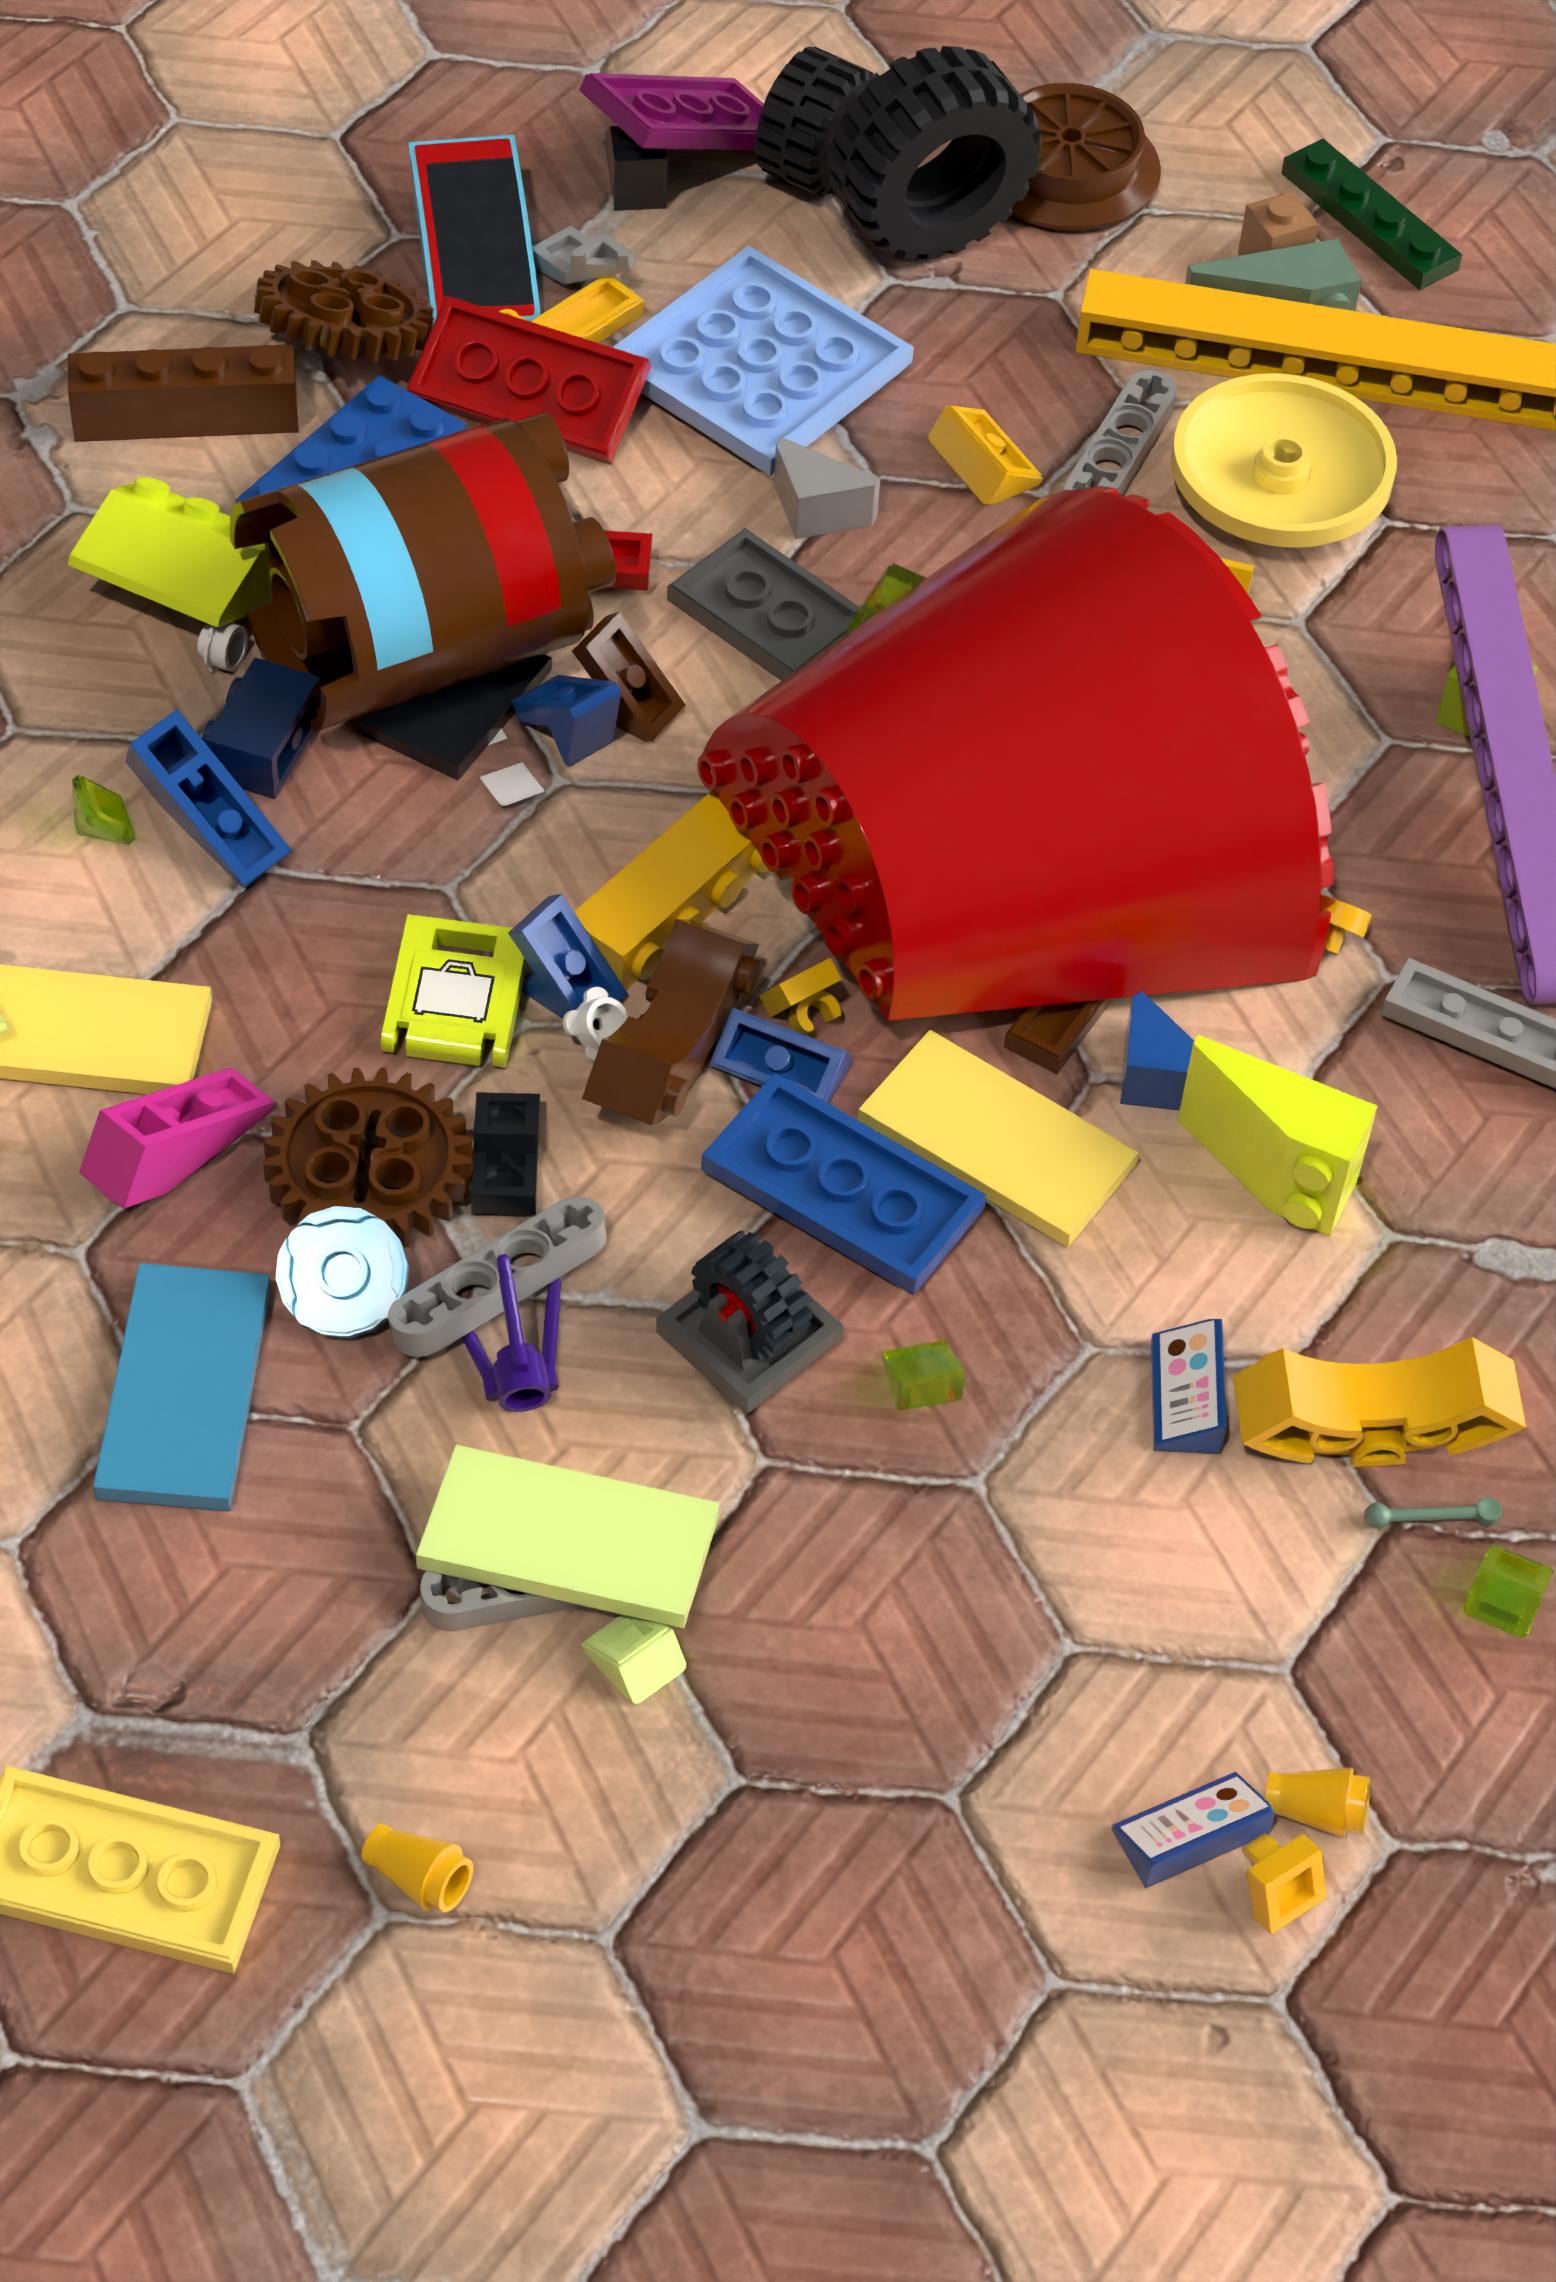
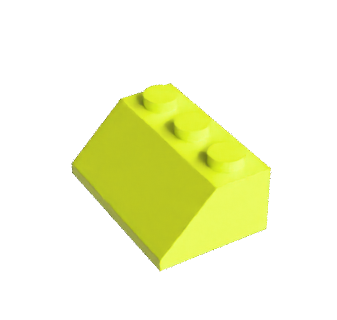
M139 477L135 482L112 489L69 556L68 566L217 628L247 616V613L272 601L269 586L270 570L265 544L235 549L230 542V516L219 512L220 507L216 503L203 498H184L169 491L170 486L167 483L154 478Z

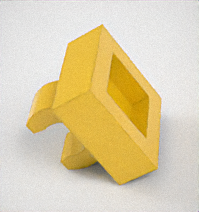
M829 958L759 995L770 1018L790 1008L788 1019L792 1030L805 1035L814 1030V1026L807 1014L809 1005L815 1006L820 1010L826 1023L841 1016V1009L837 999L823 990L841 981L842 978L832 959Z
M1266 1833L1242 1847L1243 1854L1254 1863L1245 1872L1249 1883L1253 1919L1271 1935L1327 1898L1322 1850L1303 1833L1282 1847L1273 1837Z

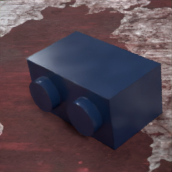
M254 657L243 677H236L228 690L225 707L217 719L212 718L208 721L202 735V740L243 790L272 799L277 797L314 733L309 720L316 718L319 714L321 703L320 677Z

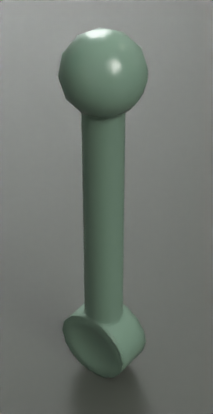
M1489 1497L1479 1500L1476 1506L1388 1509L1383 1503L1375 1502L1365 1509L1364 1519L1367 1525L1376 1529L1384 1528L1389 1522L1475 1519L1484 1527H1493L1498 1524L1503 1508L1497 1500Z

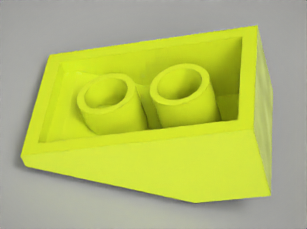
M1198 1035L1192 1047L1178 1121L1271 1213L1286 1218L1290 1223L1300 1228L1313 1229L1331 1236L1358 1181L1378 1106Z

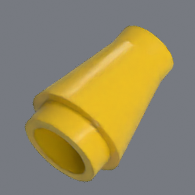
M1353 1767L1288 1773L1269 1772L1265 1800L1269 1802L1275 1815L1342 1838H1346L1347 1832L1365 1833L1370 1799V1777L1354 1775Z
M384 1823L378 1824L373 1828L362 1848V1861L378 1870L424 1911H432L436 1908L442 1912H449L461 1901L472 1879L473 1863L469 1858L463 1856L459 1845L396 1830Z

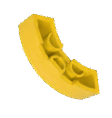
M1473 1337L1428 1355L1374 1364L1322 1361L1281 1348L1276 1352L1262 1356L1258 1362L1233 1375L1242 1444L1269 1455L1311 1464L1314 1459V1453L1350 1456L1351 1467L1406 1464L1405 1452L1446 1445L1448 1456L1485 1446L1526 1428L1514 1360Z

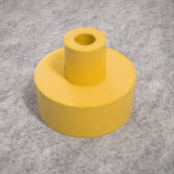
M1321 895L1320 912L1329 911L1331 913L1324 950L1338 954L1346 933L1364 938L1372 914L1337 899Z

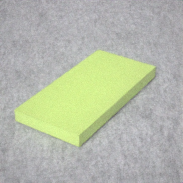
M456 1445L418 1547L416 1564L418 1569L685 1628L719 1518V1502Z

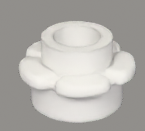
M234 621L219 628L206 624L199 635L197 651L199 656L203 658L204 663L208 665L209 671L216 673L219 668L231 672L236 671L241 666L247 652L248 633L244 626L234 624Z

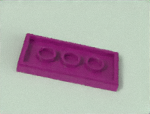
M590 73L585 75L579 89L584 96L642 148L755 150L758 121L764 103L735 78Z

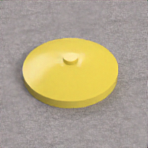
M1265 373L1227 380L1211 387L1196 397L1182 413L1177 423L1172 446L1171 465L1174 479L1184 498L1193 509L1213 525L1232 535L1255 543L1300 548L1340 541L1356 534L1372 523L1380 515L1390 498L1397 470V455L1393 439L1382 420L1372 409L1352 394L1329 383L1309 377Z

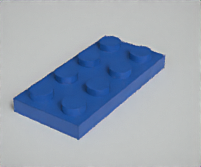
M379 375L236 499V503L466 430V423Z
M774 1073L720 1133L702 1154L701 1159L702 1171L912 1295L917 1292L985 1208L986 1194L777 1073Z

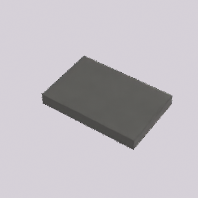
M746 528L667 586V600L781 681L872 617L871 614Z

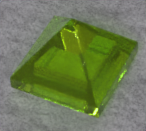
M77 775L72 779L75 834L130 845L135 840V834L121 795L84 776Z

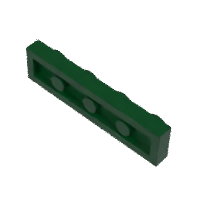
M1322 138L1284 157L1281 171L1283 176L1418 290H1422L1459 271L1462 253L1325 139Z

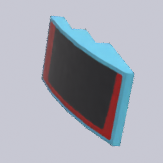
M515 135L408 142L409 162L415 193V212L421 243L423 274L429 307L434 309L432 316L434 317L433 325L446 295L498 312L504 309H511L517 312L518 316L528 321L541 315L528 214Z

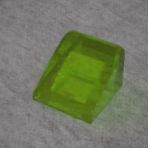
M946 1340L882 1351L883 1364L898 1411L962 1400L965 1375L960 1362Z
M1491 1544L1464 1604V1612L1470 1617L1517 1637H1525L1532 1626L1554 1570L1501 1546Z

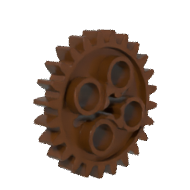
M311 260L310 267L296 261L291 262V268L277 264L275 265V271L265 270L263 278H258L254 301V313L260 314V323L270 324L269 331L271 333H286L285 341H303L306 343V350H324L327 356L332 357L337 352L345 353L350 360H356L357 355H365L373 362H378V357L381 354L392 360H398L399 353L412 357L414 356L415 349L423 351L434 319L432 317L434 309L427 306V298L416 296L417 289L400 288L401 280H384L381 278L382 272L376 271L371 273L363 271L357 265L350 270L343 269L338 262L334 261L331 267H324L316 260Z
M382 1067L377 1072L374 1081H365L360 1068L353 1069L351 1082L345 1084L335 1074L330 1073L328 1074L327 1090L322 1092L309 1083L304 1085L306 1103L288 1098L285 1101L286 1118L273 1117L271 1119L272 1136L264 1138L265 1182H268L271 1203H281L282 1219L285 1222L299 1218L300 1223L311 1213L334 1206L361 1208L383 1220L400 1239L403 1247L406 1248L410 1246L409 1230L416 1228L421 1233L430 1237L433 1235V1216L450 1221L453 1218L452 1201L464 1202L466 1199L465 1182L472 1181L473 1159L472 1137L466 1136V1119L464 1116H454L453 1100L450 1097L435 1102V1085L431 1082L417 1091L412 1090L411 1073H405L396 1084L388 1082L387 1070ZM378 1116L379 1120L375 1131L376 1148L372 1150L370 1157L367 1198L364 1202L357 1203L361 1190L360 1170L364 1169L367 1159L369 1123L372 1117ZM328 1181H337L335 1183H325Z

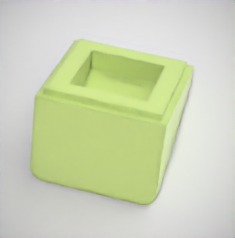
M621 1614L581 1644L584 1653L622 1695L634 1704L643 1702L686 1669V1661L673 1629L658 1622Z

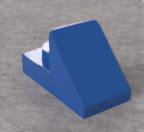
M557 675L512 700V704L520 722L544 725L546 729L551 730L564 764L566 766H573L613 741L621 691L617 682Z
M562 894L548 896L508 932L532 968V971L524 977L522 992L563 1019L568 1011L576 1010L584 1001V993L589 988L601 987L606 990L608 997L614 998L619 1002L628 994ZM594 1019L593 1026L598 1022L597 1019Z

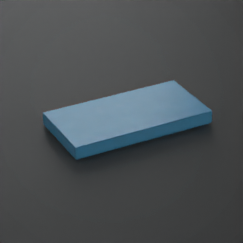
M139 1263L93 1485L95 1500L231 1511L271 1292L270 1274Z

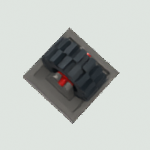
M744 1231L736 1232L695 1263L696 1265L692 1267L691 1272L696 1277L692 1280L694 1289L660 1314L656 1320V1332L745 1414L751 1412L840 1342L843 1333V1324L799 1286L802 1282L797 1273L790 1274L785 1267L789 1262L782 1255L776 1258L773 1255V1246L766 1240L760 1244L756 1234L749 1232L745 1235Z

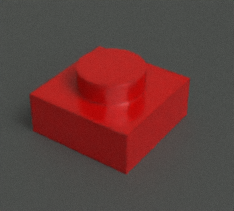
M604 530L610 542L616 564V581L614 585L606 588L648 591L653 534Z

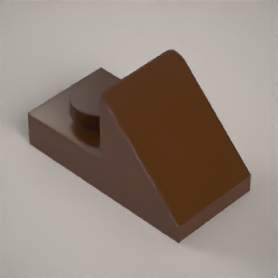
M620 612L605 616L572 650L591 679L617 682L621 696L616 727L644 742L652 741L686 705Z

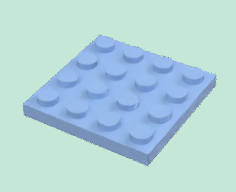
M749 245L613 347L649 359L651 369L641 391L643 395L769 476L774 473L776 443L781 437L804 447L809 446L911 365L914 347Z

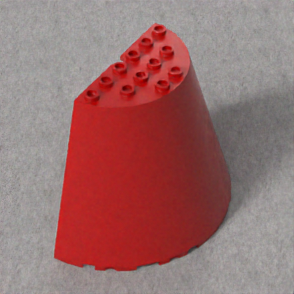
M1097 486L1090 489L1064 490L1039 499L724 721L713 732L702 755L698 758L697 771L703 785L708 790L714 792L729 812L735 827L740 831H744L757 848L767 869L775 872L780 880L790 877L793 879L791 892L795 905L803 914L809 916L824 936L829 950L835 956L841 958L857 979L861 992L866 998L873 1000L887 1020L1132 997L1140 991H1143L1146 995L1301 981L1317 975L1326 945L1331 918L1329 911L1320 912L1321 889L1332 886L1334 882L1333 860L1329 855L1327 847L1328 837L1332 830L1325 783L1317 782L1312 784L1305 756L1309 752V743L1306 736L1298 730L1299 727L1310 724L1301 697L1290 686L1288 666L1278 644L1265 648L1251 622L1259 620L1262 615L1238 579L1221 558L1191 528L1172 513L1165 512L1155 515L1148 511L1149 500L1136 494L1122 497L1116 488Z

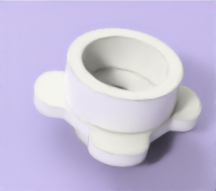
M592 987L585 991L584 1001L576 1010L568 1011L564 1015L563 1028L566 1034L575 1036L585 1047L586 1057L594 1062L601 1040L619 1029L628 1018V1013L619 1001L608 997L606 990L601 987ZM594 1019L598 1020L599 1030L593 1027Z

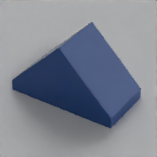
M1143 991L1132 996L1125 1034L1120 1104L1180 1111L1194 1040Z

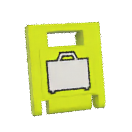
M407 914L381 1034V1051L395 1053L400 1029L408 1028L405 1046L407 1057L481 1066L485 1046L484 1039L495 1040L492 1048L493 1066L506 1068L527 966L526 959L508 934L513 928ZM437 945L494 953L493 957L441 951L437 950Z

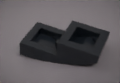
M476 1092L471 1214L536 1215L540 1094Z

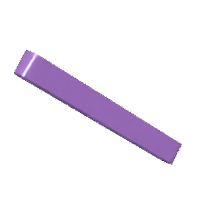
M1500 524L1440 527L1435 538L1436 569L1523 998L1528 1005L1556 1004V776L1507 542Z

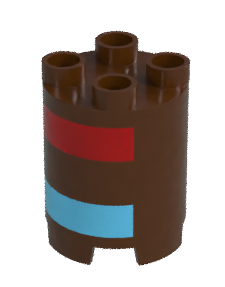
M543 412L518 421L501 418L242 500L233 506L230 516V542L235 549L265 544L270 570L269 586L272 601L246 614L262 659L320 677L321 703L319 714L316 718L309 720L313 732L577 644L583 638L585 631L592 629L594 614L589 593L614 585L616 581L615 558L608 537L595 518L588 517L576 522L572 521L558 484L568 479V454L561 432L549 414Z

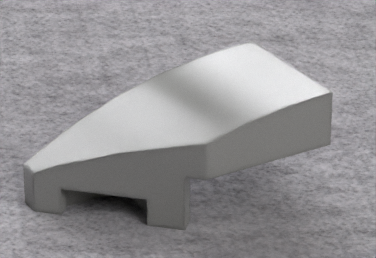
M569 226L532 247L535 268L563 284L593 280L617 274L635 266L634 253L605 232L590 239L574 227Z

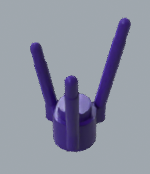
M501 1254L497 1257V1267L509 1345L497 1352V1360L492 1366L474 1330L462 1338L482 1377L486 1399L489 1401L498 1399L499 1406L504 1410L524 1412L536 1409L547 1403L551 1397L550 1392L559 1388L555 1365L561 1281L558 1278L548 1284L542 1354L536 1352L534 1345L524 1342L510 1259L506 1254Z

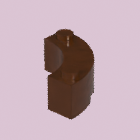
M675 919L665 949L647 985L645 996L651 1005L646 1013L640 1015L638 1019L628 1016L619 1029L601 1040L582 1100L649 1125L657 1124L669 1115L677 1116L685 1104L688 1092L711 1057L725 1028L731 1010L735 1008L740 993L749 995L757 981L761 961L754 957L759 944L694 920Z

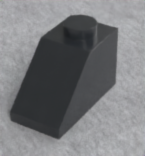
M609 126L605 132V148L614 211L666 209L667 150L642 148L619 126Z

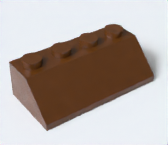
M293 344L68 353V398L74 442L299 433L295 349Z

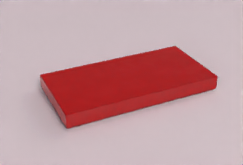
M446 295L406 390L447 413L481 424L501 418L518 421L545 412L553 418L558 426L567 451L611 465L650 372L651 364L648 358Z

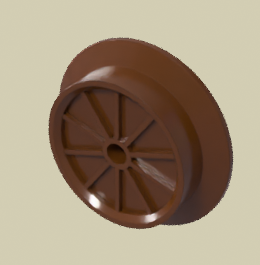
M1077 83L1046 84L1031 88L1020 94L1038 119V129L1041 132V152L1037 154L1039 156V165L1036 175L1028 179L1029 191L1022 201L1017 200L1012 206L1013 213L1011 215L1041 227L1066 231H1083L1105 228L1121 223L1139 213L1149 204L1159 186L1161 174L1160 160L1155 147L1145 135L1140 117L1129 104L1108 91Z

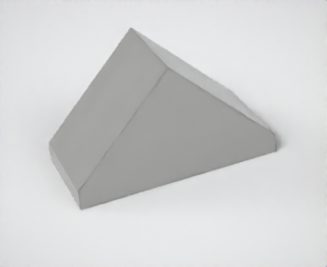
M783 437L779 439L776 443L774 487L795 539L868 527L874 524L877 520L881 478Z

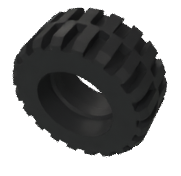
M942 46L940 52L936 48L929 47L916 51V56L907 59L903 56L889 63L891 68L879 76L876 72L865 82L867 88L859 96L854 94L846 104L847 114L845 118H838L832 136L835 142L830 143L828 155L831 185L836 191L838 198L866 236L883 252L894 254L895 257L913 260L916 259L917 255L920 259L930 260L940 258L941 253L946 251L947 253L955 254L965 250V244L975 239L980 242L990 235L989 229L999 221L1003 224L1013 213L1012 206L1017 200L1022 201L1029 191L1028 179L1036 175L1039 165V156L1037 154L1041 152V132L1038 129V119L1034 111L994 61H990L983 53L971 49L964 50L963 47ZM951 141L934 159L918 167L935 149Z

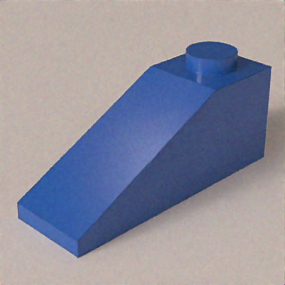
M178 709L129 744L125 763L159 805L243 889L291 854V848Z

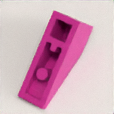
M230 1067L99 1111L79 1173L101 1190L107 1199L117 1203L123 1209L164 1195L270 1114L275 1101Z

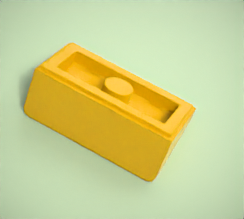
M952 405L945 406L928 434V440L985 505L996 504L1039 486L1043 481L1041 473L985 410Z

